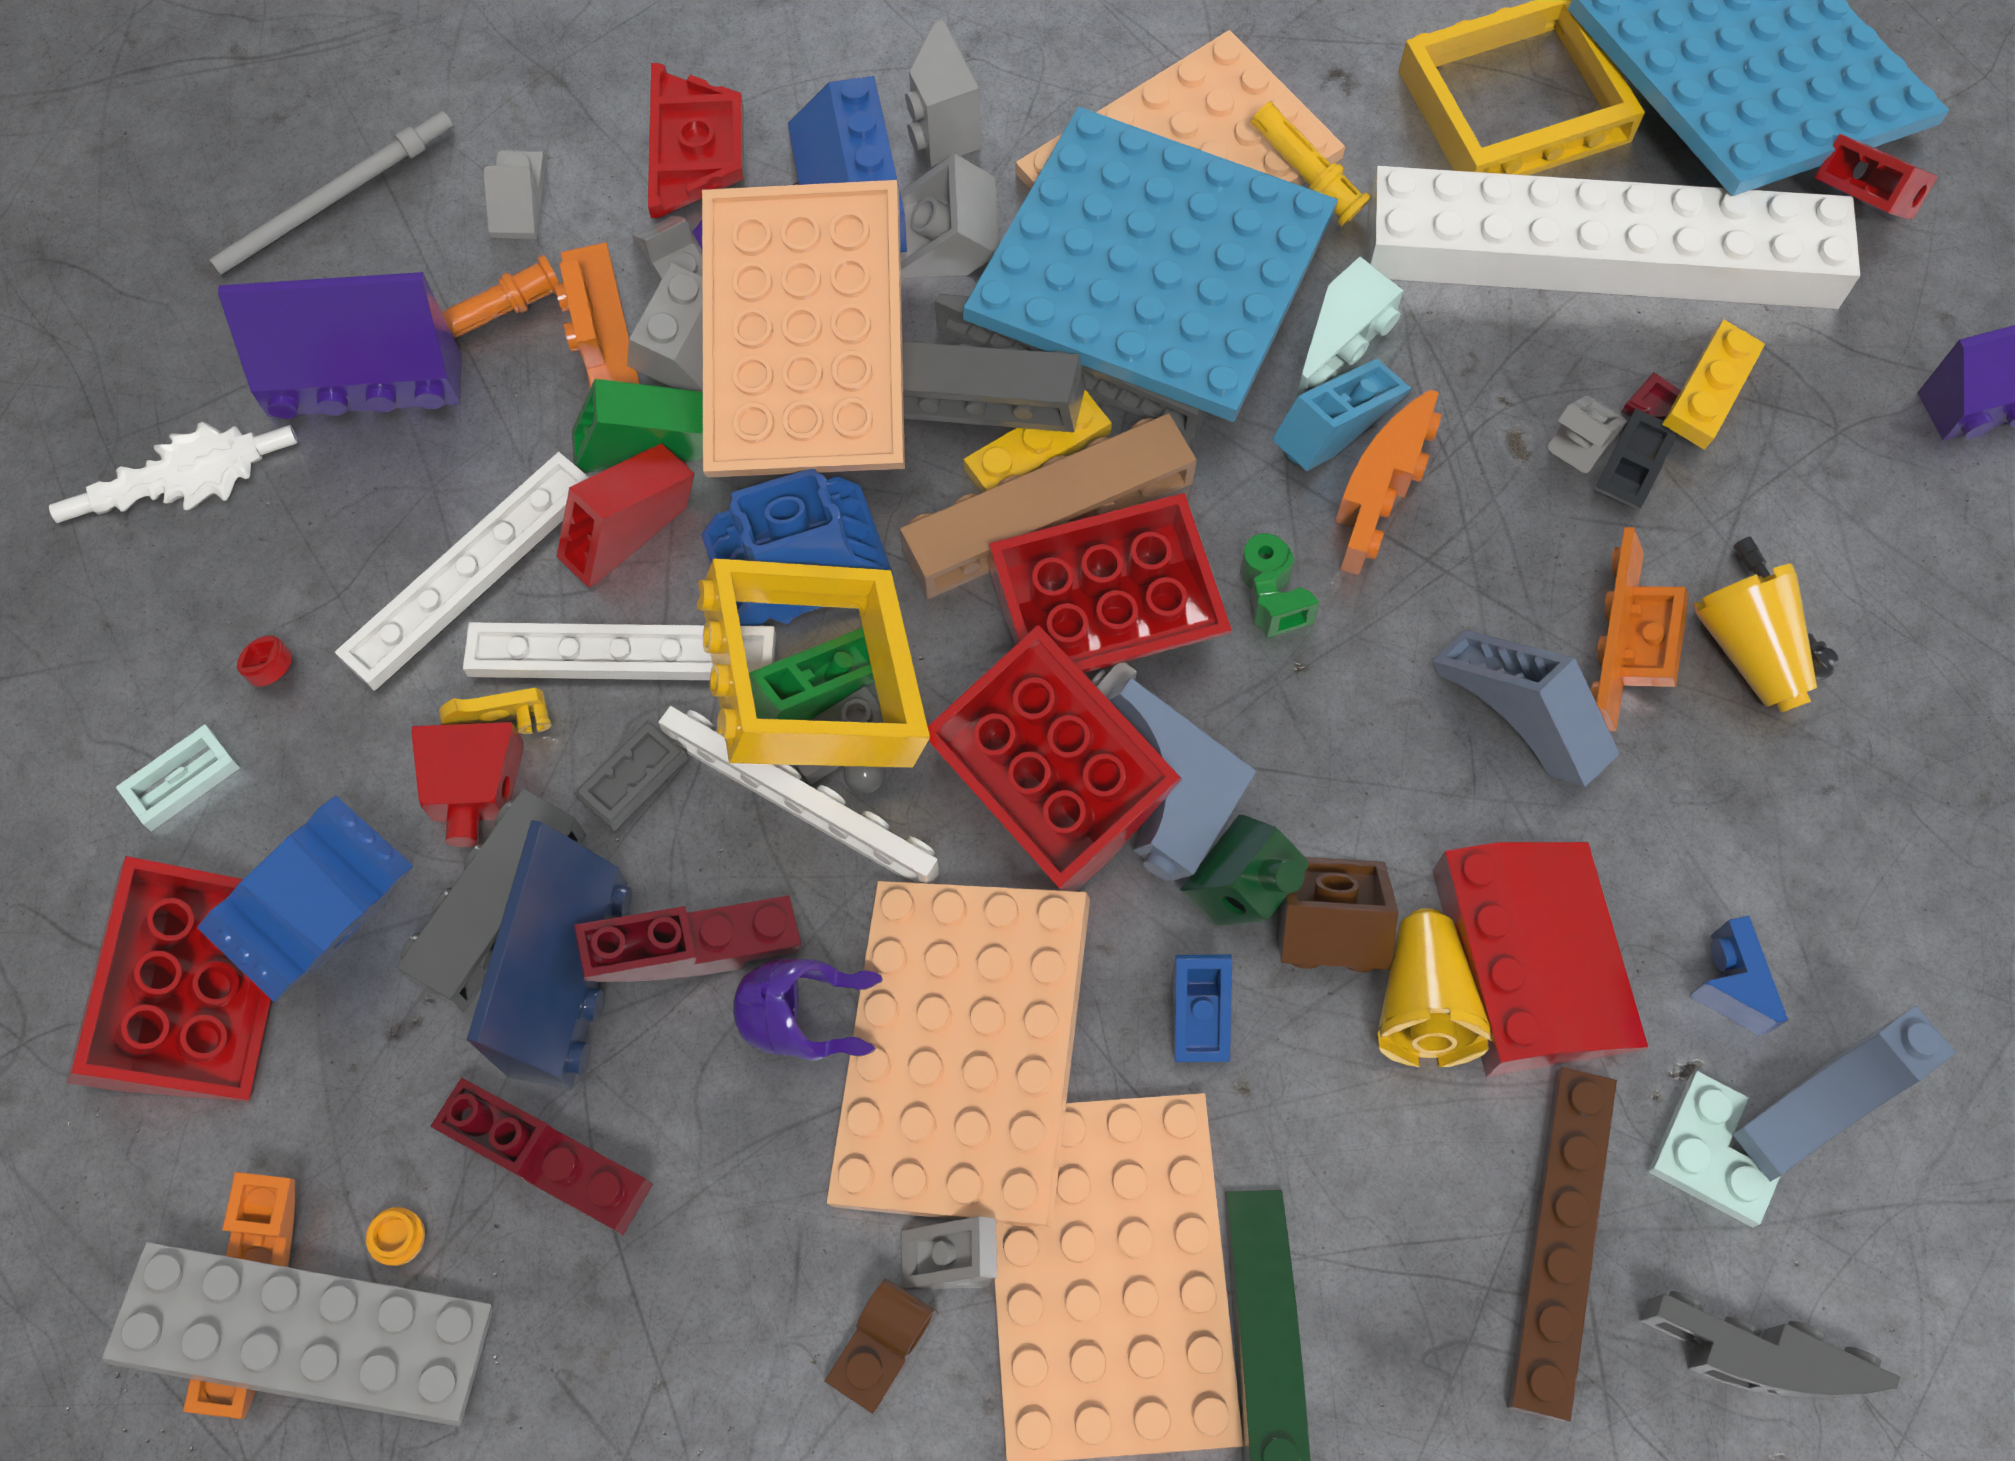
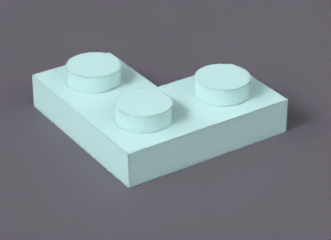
M1696 1071L1690 1075L1648 1172L1752 1228L1756 1227L1762 1222L1780 1177L1770 1182L1751 1158L1728 1147L1749 1097Z

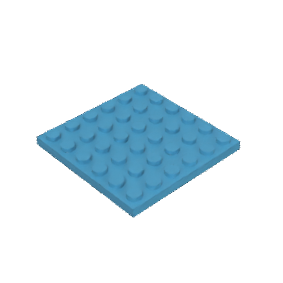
M1572 0L1568 7V11L1732 196L1822 166L1823 162L1835 151L1833 144L1839 133L1876 147L1940 125L1950 111L1936 97L1935 92L1926 86L1907 67L1906 62L1897 56L1878 37L1877 32L1868 26L1849 7L1846 0Z
M1078 106L964 305L963 320L1047 352L1063 351L1068 354H1079L1081 364L1235 422L1335 213L1338 199Z

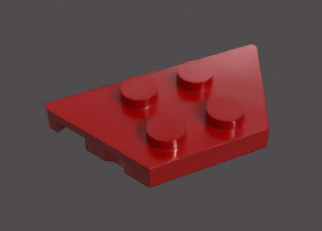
M651 63L648 210L651 218L662 217L701 199L702 190L723 189L743 180L744 105L742 94L723 86H712L706 80L693 75H689L687 80L668 74L666 66L660 63Z

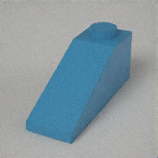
M1376 358L1299 395L1272 438V441L1285 451L1287 457L1292 462L1309 471L1335 457L1404 399L1412 388Z

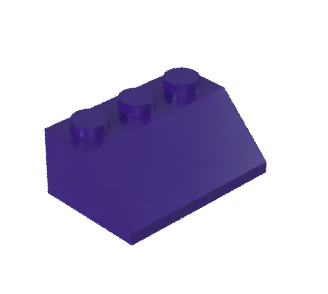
M2015 325L1959 339L1917 392L1943 441L1963 435L1966 439H1972L1985 434L1993 427L2007 423L2011 427H2015Z

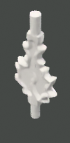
M202 421L197 424L196 432L190 434L171 433L169 438L172 444L154 445L155 451L161 457L160 461L147 460L146 466L141 469L118 467L116 469L117 479L111 482L99 481L86 487V493L50 504L49 510L54 521L60 523L93 511L101 515L110 512L115 507L121 512H125L144 496L157 500L164 494L163 503L166 504L184 498L183 509L187 511L196 508L204 500L215 494L223 501L229 499L234 483L239 477L249 479L251 464L263 460L262 455L297 444L296 434L291 425L255 436L252 432L241 435L235 426L222 433Z

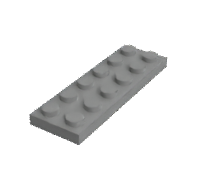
M145 1242L102 1359L108 1365L461 1427L493 1308L492 1304Z

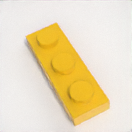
M1723 319L1713 332L1662 425L1705 450L1715 439L1765 343Z
M1084 390L1075 432L1015 428L964 458V470L983 493L997 487L1002 480L1009 476H1023L1041 468L1048 460L1056 456L1067 457L1085 449L1094 440L1110 434L1112 422L1088 392Z

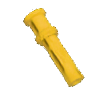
M1272 101L1267 102L1253 116L1254 118L1250 120V125L1262 134L1270 145L1310 185L1308 189L1338 199L1334 214L1338 217L1337 224L1341 228L1350 222L1372 199L1368 192L1362 194L1343 174L1345 168L1341 164L1336 162L1331 164Z

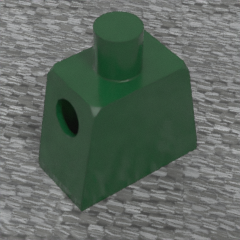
M1239 814L1180 891L1214 926L1265 922L1273 915L1289 893H1294L1301 888L1304 882V873L1308 869L1309 862L1275 826Z

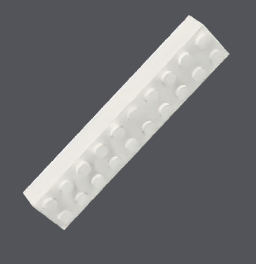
M1377 166L1370 191L1372 199L1368 202L1367 262L1388 279L1839 309L1860 278L1853 196L1749 190L1732 196L1725 188Z

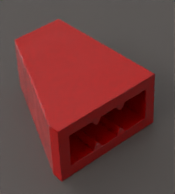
M661 443L569 487L556 557L588 588L596 585L687 508L695 474L681 459H678Z

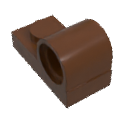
M884 1279L863 1309L856 1324L857 1330L824 1382L875 1415L937 1315V1311L889 1279Z

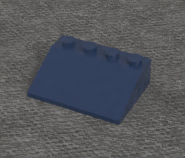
M531 820L467 1041L508 1078L572 1090L575 1076H581L587 1066L590 1047L589 1043L585 1042L590 1021L597 1022L604 1001V992L599 989L601 982L584 981L574 925L627 916L631 904L632 889L628 886L619 867L547 824Z

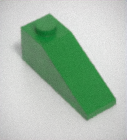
M863 627L749 672L757 719L810 721L862 687H867L874 682Z

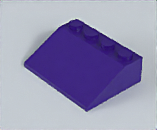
M423 272L219 285L218 295L250 391L267 417L291 419L297 415L322 413L338 416L352 411L373 410L376 412H390L396 408L411 407L437 409L443 405L460 404L462 354Z

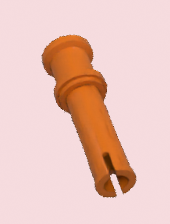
M545 255L537 257L538 263L516 274L511 275L508 272L502 274V278L498 279L499 284L443 311L442 314L454 339L511 311H515L516 314L519 312L523 314L528 311V305L552 293L557 295L555 284L559 283Z

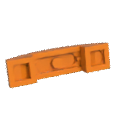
M241 1172L234 1173L222 1228L223 1231H231L226 1252L227 1257L288 1267L294 1224L295 1179ZM190 1379L183 1412L245 1419L256 1391Z

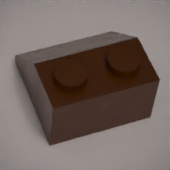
M1305 857L1309 862V866L1304 873V882L1301 888L1294 893H1289L1277 908V940L1281 963L1292 964L1303 969L1335 966L1346 967L1355 972H1370L1374 969L1390 970L1399 911L1386 863L1381 861Z

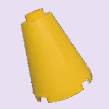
M1792 563L1772 568L1774 574L1765 578L1757 574L1703 597V601L1692 604L1698 618L1764 706L1767 708L1777 704L1780 713L1811 702L1807 692L1817 688L1798 576Z
M1431 908L1415 910L1399 924L1377 1031L1380 1052L1390 1060L1407 1066L1420 1067L1419 1057L1438 1058V1067H1452L1468 1063L1484 1055L1489 1049L1488 1040L1491 1041V1028L1455 924L1450 917Z

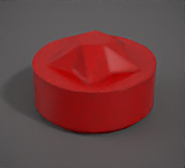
M272 635L263 636L255 639L243 649L237 661V670L251 685L256 687L267 686L277 681L288 670L292 662V652L278 637Z

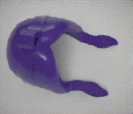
M782 958L756 967L743 976L737 987L733 1000L734 1021L740 1036L752 1048H758L761 1052L781 1056L788 1055L811 1061L838 1053L861 1057L871 1054L876 1050L874 1045L858 1037H846L823 1042L810 1041L796 1024L798 1014V978L814 979L834 987L854 988L861 991L883 982L882 976L876 972L864 970L854 974H847L837 971L831 965L820 960Z

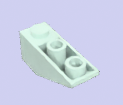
M1362 257L1356 259L1328 285L1296 398L1336 378L1337 371L1346 362L1349 365L1356 363L1367 350L1369 341L1378 333L1381 336L1386 335L1400 318L1401 313L1398 311V307L1404 290Z

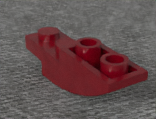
M789 895L688 913L686 906L574 925L584 981L594 982L664 980L743 969L745 962L798 953L801 947Z
M462 1077L430 1126L535 1188L621 1235H624L653 1186L646 1178L562 1134L542 1120Z

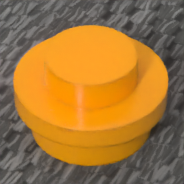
M393 1207L380 1212L371 1221L366 1232L368 1252L376 1261L387 1266H400L410 1262L418 1255L425 1241V1228L420 1217L411 1210L402 1207Z

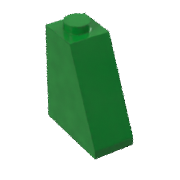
M594 379L572 428L573 464L583 473L604 471L661 443L683 462L702 459L703 392Z

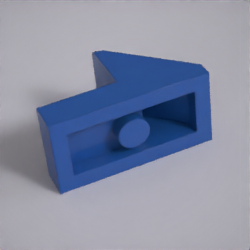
M1750 916L1728 920L1711 935L1713 940L1711 943V953L1714 963L1720 971H1724L1726 977L1707 981L1690 995L1696 1001L1757 1035L1768 1034L1787 1022L1788 1017Z
M1175 955L1171 978V991L1174 1001L1173 1055L1175 1062H1230L1232 955Z

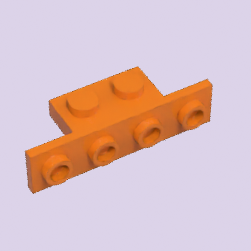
M607 242L560 252L562 262L559 265L563 282L555 284V289L562 313L570 311L572 322L564 323V330L570 351H580L587 369L590 387L594 379L640 384L637 371L627 366L629 334Z
M1624 527L1621 547H1615L1613 550L1612 572L1614 577H1616L1614 591H1608L1605 598L1606 620L1609 621L1607 636H1600L1598 642V662L1602 666L1600 681H1594L1591 687V693L1609 731H1617L1624 686L1676 687L1689 601L1686 587L1639 586L1644 551L1635 527Z

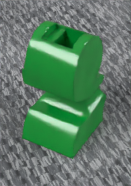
M1263 533L1251 537L1245 544L1240 573L1244 583L1252 589L1250 602L1253 607V624L1260 627L1266 637L1270 638L1314 624L1320 602L1312 592L1301 587L1286 593L1280 592L1290 580L1294 563L1293 554L1282 539L1272 534Z

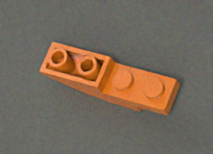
M1428 390L1406 405L1380 430L1361 456L1350 477L1335 519L1336 523L1353 528L1340 570L1360 575L1365 558L1376 559L1384 535V531L1375 529L1379 516L1389 518L1395 497L1405 498L1411 480L1421 483L1430 454L1421 452L1424 440L1434 441L1442 417L1441 413L1434 412L1439 392Z

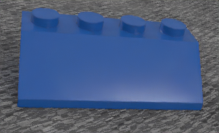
M875 76L828 82L788 122L799 185L897 180ZM899 190L901 253L907 252L905 214Z

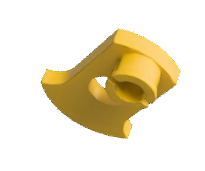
M538 688L473 699L453 698L439 709L441 725L500 723L517 719V730L519 733L533 734L530 717L535 716L538 732L545 731L552 726L548 716L544 693Z

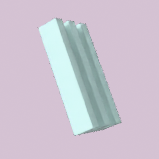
M204 724L116 786V789L141 823L152 832L240 769V767L229 755L226 748L218 741L216 735ZM207 746L210 748V750L186 767H179ZM165 777V782L141 799L138 798V795Z

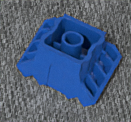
M816 469L803 470L732 492L730 510L715 514L701 534L710 563H712L714 558L891 570L892 572L861 486L839 476L826 479L825 476L817 473ZM736 602L740 626H763L768 618L789 625L793 618L822 608V606Z
M334 796L320 806L306 824L290 834L237 885L227 899L207 914L197 928L275 1003L308 974L317 972L385 905L384 902L388 895L413 868V865L341 799Z

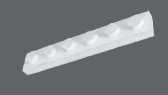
M557 452L334 653L373 691L377 690L563 521L569 487L589 477L560 452Z
M469 622L463 670L467 677L710 680L713 664L711 653H705L703 649L704 625ZM740 626L748 672L774 663L776 647L774 626Z
M669 706L658 723L662 732L687 754L910 883L935 884L940 876L938 859L934 857V850L927 844L911 836L905 841L889 831L890 826L879 816L869 811H863L860 815L844 806L845 800L832 789L819 785L816 790L800 780L801 775L790 765L729 763L725 738L721 734H717L714 731V725L701 714L692 710L684 714Z

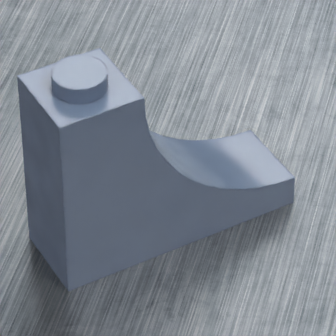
M1465 630L1432 660L1439 677L1448 679L1471 691L1505 718L1536 754L1547 775L1586 787L1620 754L1576 658Z
M1129 678L1113 687L1106 698L1182 778L1143 823L1132 851L1144 859L1143 865L1149 872L1163 880L1172 879L1174 881L1194 875L1255 775L1256 770L1134 679Z
M1915 1005L1842 1051L1732 1135L1771 1182L1859 1119L1920 1082L1957 1052Z

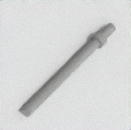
M442 110L414 129L411 126L406 127L394 135V142L211 257L209 261L220 275L224 274L405 157L411 160L426 150L425 144L453 127L452 121Z

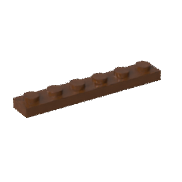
M1561 1067L1556 1071L1507 1408L1566 1423L1571 1422L1617 1080Z

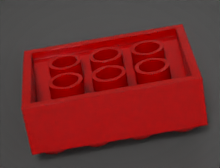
M1185 492L989 543V571L1015 646L1039 625L1083 673L1231 634L1232 629Z
M1039 625L928 726L930 736L928 741L1062 891L1076 892L1105 866L1182 780L1174 769Z
M1495 842L1444 851L1432 872L1443 914L1450 917L1455 924L1491 1028V1041L1488 1040L1489 1049L1481 1056L1486 1077L1630 1053L1648 1048L1589 842Z
M125 856L118 873L66 1083L131 1093L249 1101L271 999L197 928L207 914L227 899L243 879Z

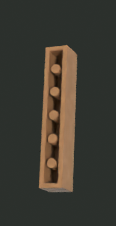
M1169 413L1156 419L1146 418L1134 424L1130 430L1112 438H1098L1091 442L1086 449L1070 456H1056L1048 460L1041 468L1028 474L1009 476L1002 480L997 487L979 495H965L956 500L951 507L937 513H924L914 517L906 526L900 528L902 551L926 598L930 599L989 573V543L1160 499L1193 484L1197 459Z

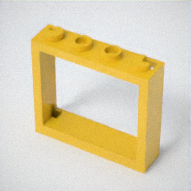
M1534 0L1511 8L1504 7L1495 13L1473 20H1462L1453 26L1431 33H1421L1412 39L1406 40L1398 72L1454 171L1529 176L1632 142L1645 112L1616 64L1568 11L1572 0ZM1555 30L1602 109L1482 148L1436 67Z
M713 558L706 578L698 581L700 596L696 606L699 611H704L706 623L703 629V649L705 653H711L713 664L710 672V692L712 696L718 697L720 711L717 719V734H723L725 738L729 763L913 768L930 736L891 570ZM736 602L859 609L883 723L757 719Z

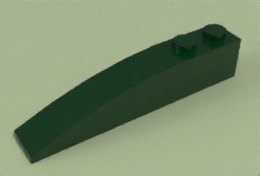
M1282 1190L1226 1191L1225 1204L1237 1390L1243 1447H1241L1242 1461H1311L1301 1343Z

